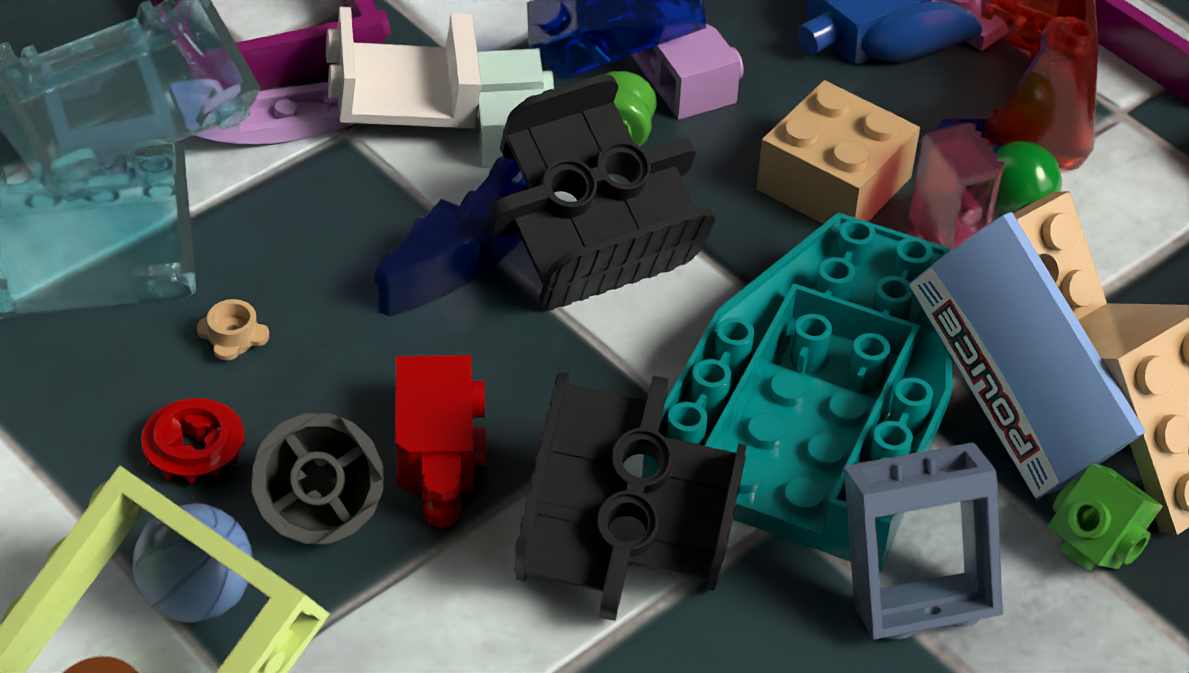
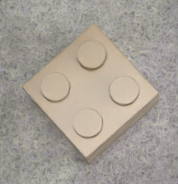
M824 80L762 139L756 190L822 224L838 212L868 222L912 177L920 127Z

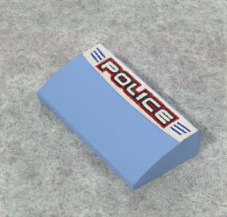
M1012 212L1002 215L969 237L908 284L1036 500L1064 488L1074 479H1079L1091 463L1101 464L1146 433Z

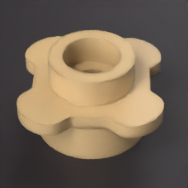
M229 299L215 304L209 310L207 317L201 319L197 324L198 336L211 342L214 346V355L221 360L235 359L239 354L248 351L251 346H262L269 340L268 327L257 323L255 309L249 303L242 300Z

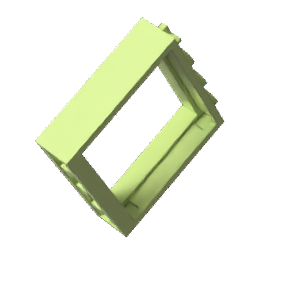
M119 466L111 478L94 491L90 498L88 509L67 537L61 539L53 546L47 556L46 565L26 592L17 597L7 608L3 617V623L0 625V673H26L145 511L155 516L270 597L217 673H288L330 614L298 589Z

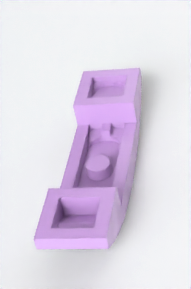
M225 79L170 87L169 96L185 132L220 142L237 144L290 142L331 133L356 124L340 122L338 99L328 98V82L232 96Z

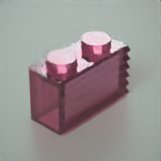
M964 123L927 133L921 139L923 145L919 149L922 153L918 156L920 162L916 165L919 170L915 173L917 179L913 182L915 188L912 190L914 196L910 199L913 204L909 207L911 212L907 215L924 240L951 248V250L964 242L963 240L992 223L1005 162L998 160V154L992 153L993 147L986 145L987 139L981 138L982 132L976 131V125L971 123Z

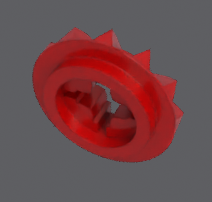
M189 398L170 403L154 413L144 426L141 443L148 467L159 468L166 481L179 475L184 476L193 485L199 475L209 474L219 479L222 468L225 465H237L240 449L245 445V435L241 419L230 407L211 399ZM185 431L188 437H193L197 442L204 441L205 449L195 450L190 444L183 445L182 432Z

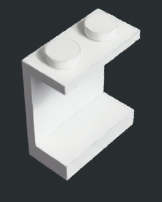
M351 7L339 8L338 28L327 30L326 62L336 63V65L329 66L328 98L338 99L340 122L475 128L482 84L473 14L451 13L446 47L353 43Z

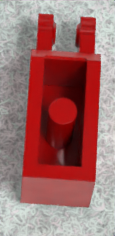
M471 355L396 356L395 445L397 451V484L409 493H422L424 521L428 522V526L432 525L441 528V530L451 525H456V521L460 520L461 492H474V466H486V428H473V418H485L484 380L472 381Z

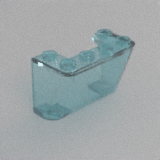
M152 139L140 143L137 149L132 150L127 155V174L121 175L108 171H96L85 175L84 178L57 180L53 177L37 176L26 180L24 183L8 184L5 171L0 166V318L172 302L190 297L195 293L197 289L190 185L184 142L170 143L166 140Z

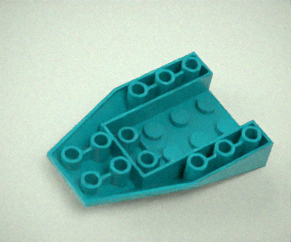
M838 212L717 309L665 400L658 432L667 438L735 453L738 443L747 445L745 452L746 460L733 520L851 562L844 466L929 451L951 398L953 389L952 357L908 285L926 269L949 253L951 248ZM643 455L642 478H647L654 475L659 470V466L653 458ZM905 512L875 518L878 568L880 573Z

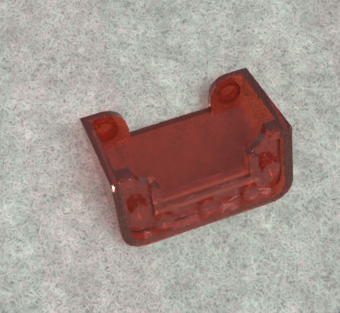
M981 0V18L991 21L994 15H997L1009 28V32L1006 35V43L1030 51L1031 59L1030 66L1001 110L994 108L985 121L984 143L1001 148L1006 144L1017 141L1033 142L1049 150L1058 161L1059 168L1066 170L1080 168L1094 150L1098 73V34L1095 0Z

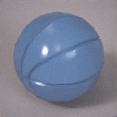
M195 503L179 506L252 557V549L248 537L240 524L234 521L233 517L216 507L206 504ZM156 517L151 519L143 528L133 552L132 570L139 593L146 603L151 605L152 609L172 620L190 623L215 619L236 605L242 598L248 584L246 580Z

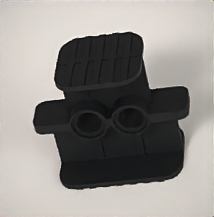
M599 74L589 79L587 77L573 84L568 83L560 88L549 89L541 94L529 96L509 113L505 128L503 129L500 151L504 158L516 160L529 189L496 201L491 206L487 223L494 237H502L515 232L519 233L543 285L539 300L542 307L546 310L564 307L573 302L582 301L591 296L606 293V291L615 290L624 285L633 284L642 279L651 278L659 273H666L680 265L687 264L701 251L715 222V217L710 209L696 208L681 177L690 170L696 156V151L690 139L677 140L647 151H643L639 146L635 145L615 106L614 100L618 91V84L611 75ZM608 175H621L630 183L621 184L615 182ZM554 192H567L574 196L577 201L568 202L561 200Z
M560 372L555 380V390L552 391L550 410L547 411L545 420V431L542 432L540 440V452L537 453L535 472L532 473L530 482V493L527 494L525 502V514L522 515L520 523V535L516 541L514 568L516 580L525 581L527 575L602 591L599 618L616 621L628 566L637 565L708 581L706 589L715 591L716 584L719 583L722 564L727 550L728 538L738 498L737 495L746 460L745 452L747 445L738 443L735 453L667 438L660 434L658 431L668 390V378L653 375L647 401L569 384V373ZM643 454L653 458L657 462L659 470L650 477L638 478L628 473L623 464L629 457ZM622 516H630L639 520L646 532L635 541L625 542L614 537L608 527L615 519Z

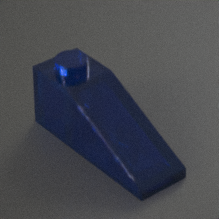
M532 0L527 2L528 46L530 49H539L541 60L560 79L706 28L704 0Z

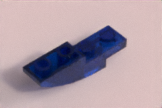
M500 156L492 165L489 176L476 191L471 190L464 196L460 206L440 199L425 217L421 216L415 220L407 238L393 253L389 252L384 255L375 273V283L378 285L379 313L391 317L445 297L494 267L522 241L518 232L502 237H494L487 223L491 206L496 201L529 189L515 159L510 160Z

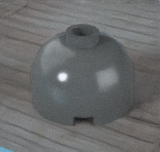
M303 413L280 423L261 442L252 467V495L261 516L281 535L305 544H331L356 533L374 515L384 490L383 463L373 440L354 422L331 413Z

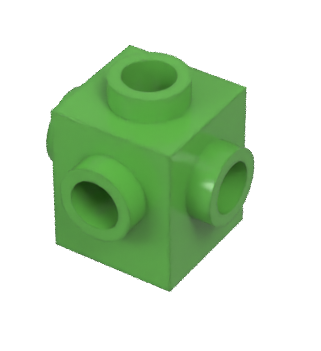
M1091 463L1079 481L1077 479L1072 480L1059 493L1053 505V510L1056 514L1047 527L1064 539L1059 549L1082 567L1092 570L1097 564L1099 566L1119 569L1122 563L1130 564L1144 550L1150 539V533L1146 529L1163 505L1113 469Z

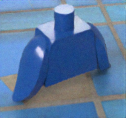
M805 0L807 4L806 23L797 28V38L801 47L810 55H815L830 46L850 63L861 64L871 59L902 63L919 59L977 37L983 30L980 22L972 12L964 7L946 2H934L931 0Z

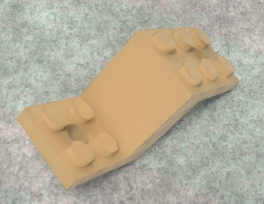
M1070 191L1052 192L1013 214L1145 429L1146 433L1130 443L1146 494L1163 505L1155 517L1159 532L1178 535L1189 528V305L1107 303Z

